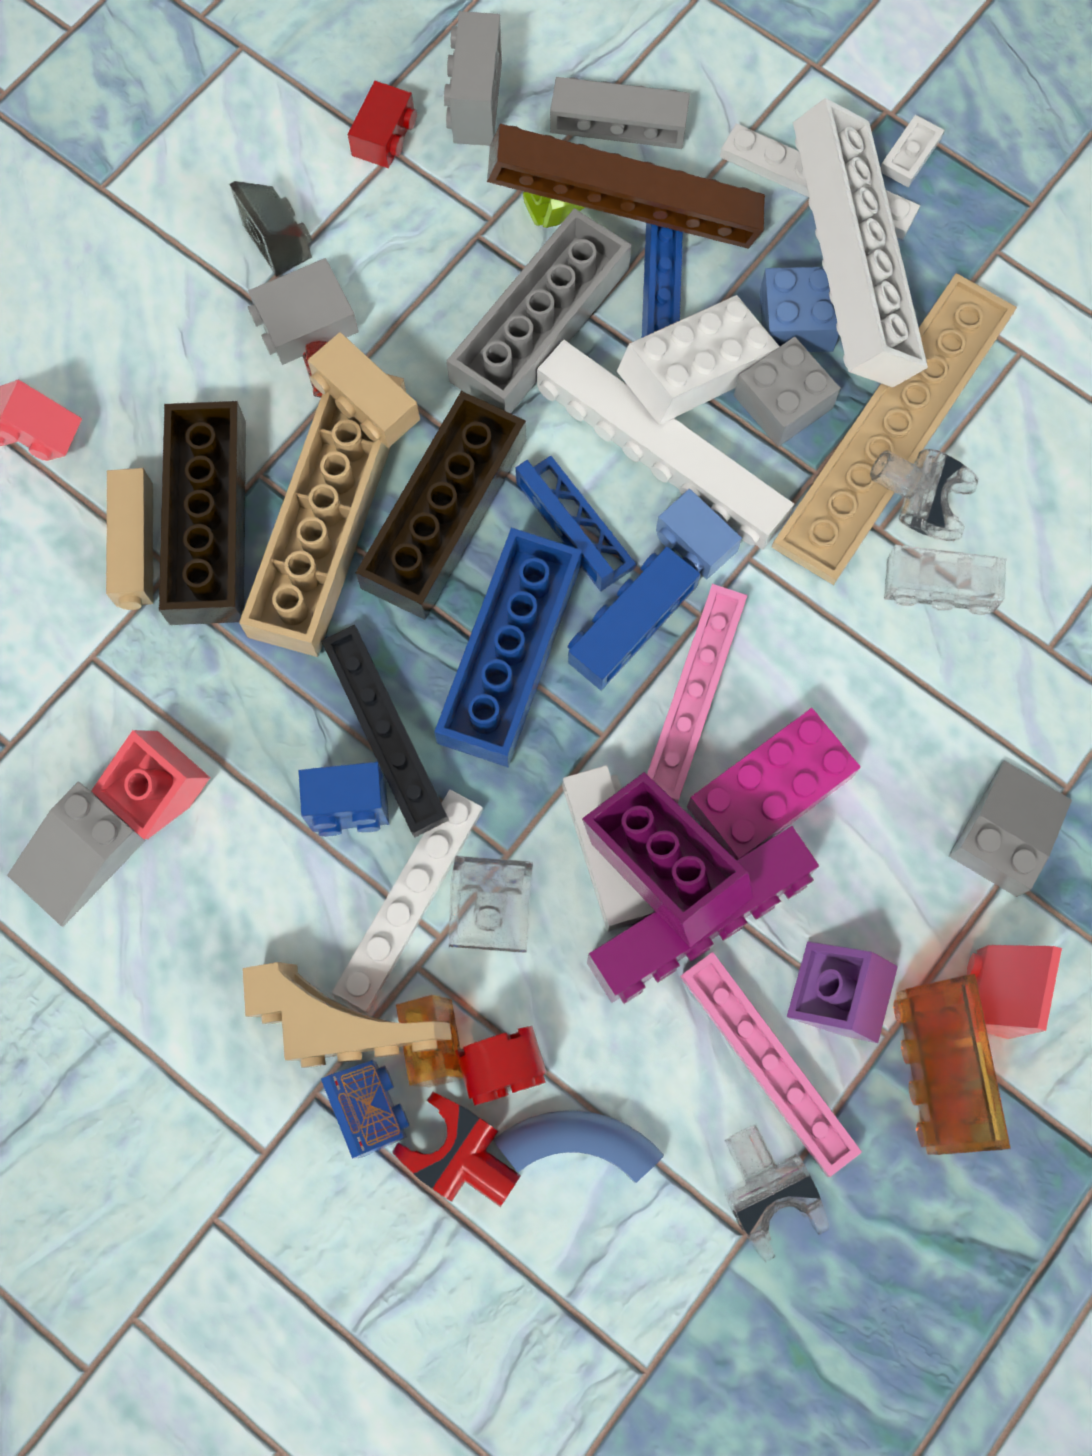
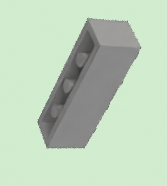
M556 77L550 109V133L682 149L690 93L677 90L646 88L644 86L613 84L606 81L580 80L573 77Z

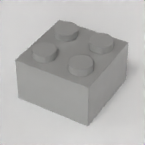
M793 337L739 375L734 397L776 446L779 447L832 410L841 388L799 340Z

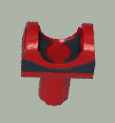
M432 1091L427 1101L440 1110L439 1114L444 1118L447 1125V1138L444 1145L438 1151L423 1154L417 1150L412 1151L398 1142L392 1153L420 1181L449 1201H453L466 1182L501 1207L521 1175L486 1151L499 1131L469 1109Z

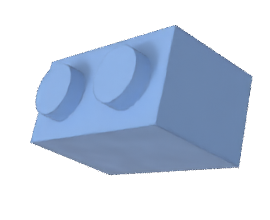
M690 488L658 516L656 532L661 543L670 549L674 548L683 557V560L696 569L706 580L738 552L742 537Z

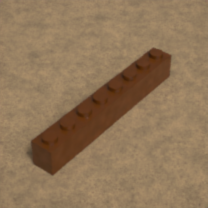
M500 124L490 144L488 183L747 249L751 247L764 231L765 194L751 191L748 188L736 187L721 183L715 179H706L687 174L681 170L657 166L651 162L631 159L618 153L601 151L584 144L571 143L550 135L530 132L517 126Z

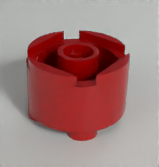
M533 1026L519 1028L518 1032L513 1034L505 1032L464 1046V1049L455 1050L468 1097L473 1099L474 1106L508 1096L507 1087H511L512 1093L546 1083L544 1074H547Z

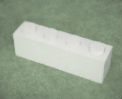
M605 765L564 777L562 788L607 932L640 922L654 913L653 908L591 844L582 821L583 817L622 789L618 776L616 774L610 776L608 766Z

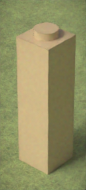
M144 468L107 470L106 594L116 607L126 610H136L141 608L142 605L153 604V483Z

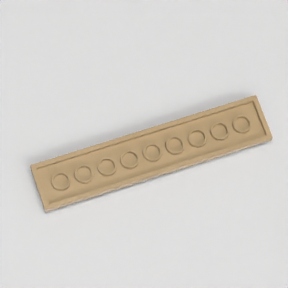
M956 273L919 327L928 368L895 387L880 384L774 540L772 548L834 585L1009 322L1017 307Z

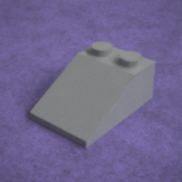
M1004 760L949 857L1018 897L1031 890L1051 854L1072 800Z
M78 781L49 811L7 876L60 926L64 927L146 840L141 838L94 795L91 790Z

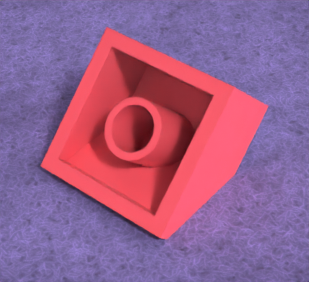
M132 730L91 792L145 840L152 837L189 809L211 777L159 731Z

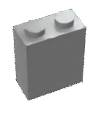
M326 258L248 290L253 303L248 306L249 313L256 327L263 325L266 333L261 335L270 355L277 354L282 365L321 349L339 332L346 338L358 333L354 312Z

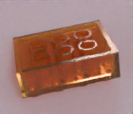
M975 974L911 987L897 992L898 999L894 1000L893 1008L897 1023L903 1025L905 1040L901 1041V1051L905 1064H910L913 1081H909V1094L913 1105H918L921 1122H917L916 1130L921 1147H926L927 1155L1011 1149Z

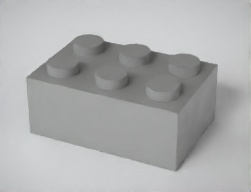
M459 11L458 25L451 27V48L455 50L453 55H448L447 75L452 78L450 79V84H445L444 106H450L447 107L446 127L452 129L453 143L490 146L495 135L502 66L500 14Z

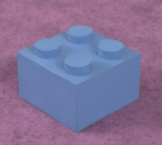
M823 267L765 268L760 287L762 326L779 346L796 337L808 352L834 351L839 337L836 328L837 318L834 305L829 297L830 287Z

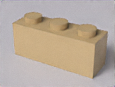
M341 332L308 359L312 373L310 380L322 394L328 392L336 399L337 407L348 418L354 416L361 422L362 430L374 442L379 439L389 448L420 420L417 402Z

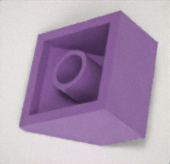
M807 942L787 1017L845 1037L878 1043L898 966L871 951Z

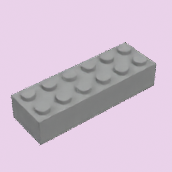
M574 208L447 359L449 382L478 399L512 413L537 382L538 367L563 340L568 343L628 271L631 244Z

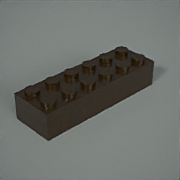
M461 391L355 572L362 590L426 620L526 442V420L466 392Z
M238 401L164 404L159 611L169 625L240 622L244 611L246 420Z

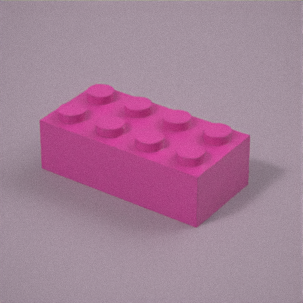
M810 708L692 795L687 808L703 829L734 859L738 860L775 837L851 780L861 767L815 710Z

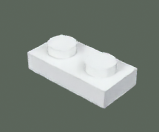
M915 115L882 162L880 167L881 173L909 188L942 139L945 130Z

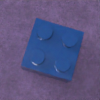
M378 762L298 770L301 817L313 832H318L319 836H337L342 834V829L357 828V832L362 833L375 832L380 830V825H389L386 779Z

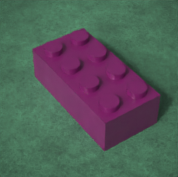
M645 772L582 818L591 844L689 947L693 946L754 898L748 871Z

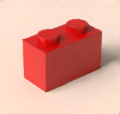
M374 80L347 134L352 156L389 169L394 157H398L401 154L407 130H412L416 122L417 110L414 109L411 92Z

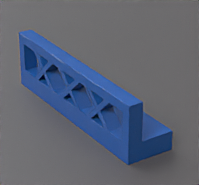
M552 456L544 459L534 467L528 460L515 467L517 485L562 543L582 550L581 567L600 592L636 568L634 560ZM549 469L557 478L556 490L550 489L540 476ZM561 485L565 488L566 491L560 490ZM559 498L575 501L579 506L577 517L569 514L559 501ZM582 511H583V513L586 515L587 518H582V517H581V516H582ZM580 525L595 527L600 533L599 543H592L580 528ZM603 539L608 543L609 546L603 545ZM601 553L617 555L623 565L613 570Z

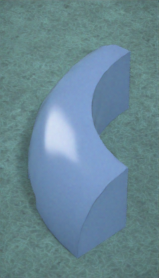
M565 1110L537 1115L515 1124L493 1139L517 1172H520L531 1163L550 1155L584 1153L610 1162L623 1171L634 1183H637L664 1156L649 1139L629 1125L605 1115L586 1111Z

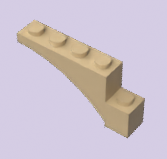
M275 962L242 968L245 1016L260 1017L262 1024L282 1023L285 1060L301 1061V1068L326 1065L325 1058L337 1056L338 1063L362 1060V1052L374 1051L375 1057L399 1055V1047L412 1045L413 1052L438 1049L437 1041L451 1040V1029L448 1022L395 1023L372 1018L351 1010L327 997L307 982L298 973V967L295 964Z

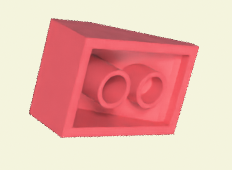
M987 945L978 949L977 953L971 955L968 962L967 976L971 977L969 992L965 991L959 1005V1014L963 1015L961 1026L1005 1039L1046 1031L1062 948L1056 946Z

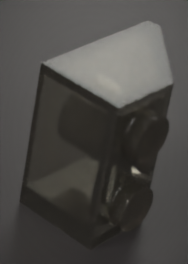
M234 181L229 184L243 227L276 277L312 258L308 244L312 242L311 235L303 222L297 224L293 218L295 212L286 197L280 198L273 186Z

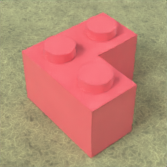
M19 379L1 385L0 446L20 442L29 447V453L45 461L66 456L82 418Z

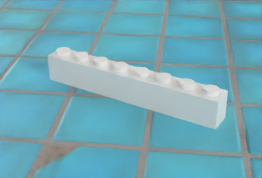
M563 340L538 367L537 387L545 398L550 401L556 400L562 404L574 419L578 421L584 420L594 428L595 432L603 440L613 441L622 448L628 458L635 462H642L651 469V472L657 479L665 483L669 482L678 488L681 495L690 488L719 517L736 530L747 544L756 545L763 550L789 519L794 503L675 418L659 425L626 383L567 341Z

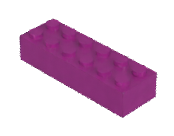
M789 827L737 860L749 873L754 898L693 946L689 947L660 915L654 912L590 952L587 965L611 1003L619 998L623 1004L629 1002L644 992L643 990L646 988L644 983L654 977L657 983L677 971V968L680 966L678 961L687 956L690 962L710 950V947L714 945L712 939L718 935L723 941L728 939L748 923L745 918L751 914L757 920L773 910L781 902L779 899L781 895L785 894L787 899H790L806 889L807 885L814 881L811 874L819 867V864L794 827Z

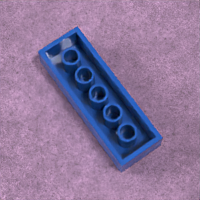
M511 527L434 733L437 744L509 768L581 568V549Z

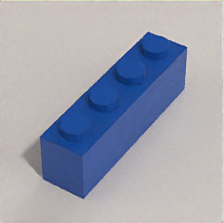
M667 546L659 555L656 553L651 554L641 567L643 572L635 581L631 578L628 579L617 592L619 598L610 607L607 604L601 607L592 619L594 624L586 633L583 631L578 632L568 644L567 648L570 649L568 651V664L600 691L606 687L698 586L701 574Z

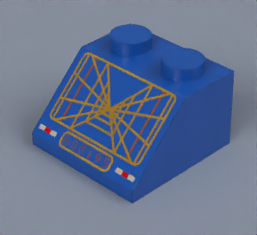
M371 1060L321 1078L352 1159L363 1158L407 1138L404 1128L409 1127L410 1124L401 1103L395 1106L388 1090L393 1089L394 1085L385 1065L379 1068L377 1062Z

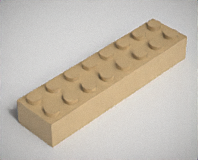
M387 374L406 392L404 378ZM328 392L321 396L239 622L246 636L250 639L315 657L319 656L323 644L321 641L325 639L391 446L387 448L379 439L376 442L371 440L362 430L361 422L354 416L350 418L345 416L337 407L336 399Z

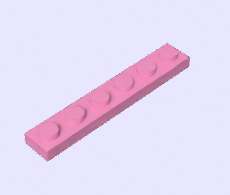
M715 584L711 586L647 773L677 804L748 596Z
M713 952L680 976L827 1177H831L862 1153Z

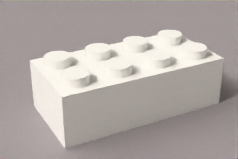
M736 295L629 343L617 372L660 425L736 388L738 377L741 373L780 346Z

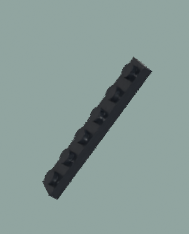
M355 624L322 640L325 651L412 835L417 837L449 821Z

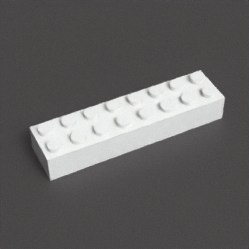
M824 98L795 120L793 126L796 135L795 144L800 153L803 166L802 175L806 181L810 197L808 202L816 224L815 234L820 242L822 251V266L827 274L830 287L829 297L834 305L837 318L836 328L843 345V360L848 372L890 387H895L927 369L928 366L872 131L868 120Z

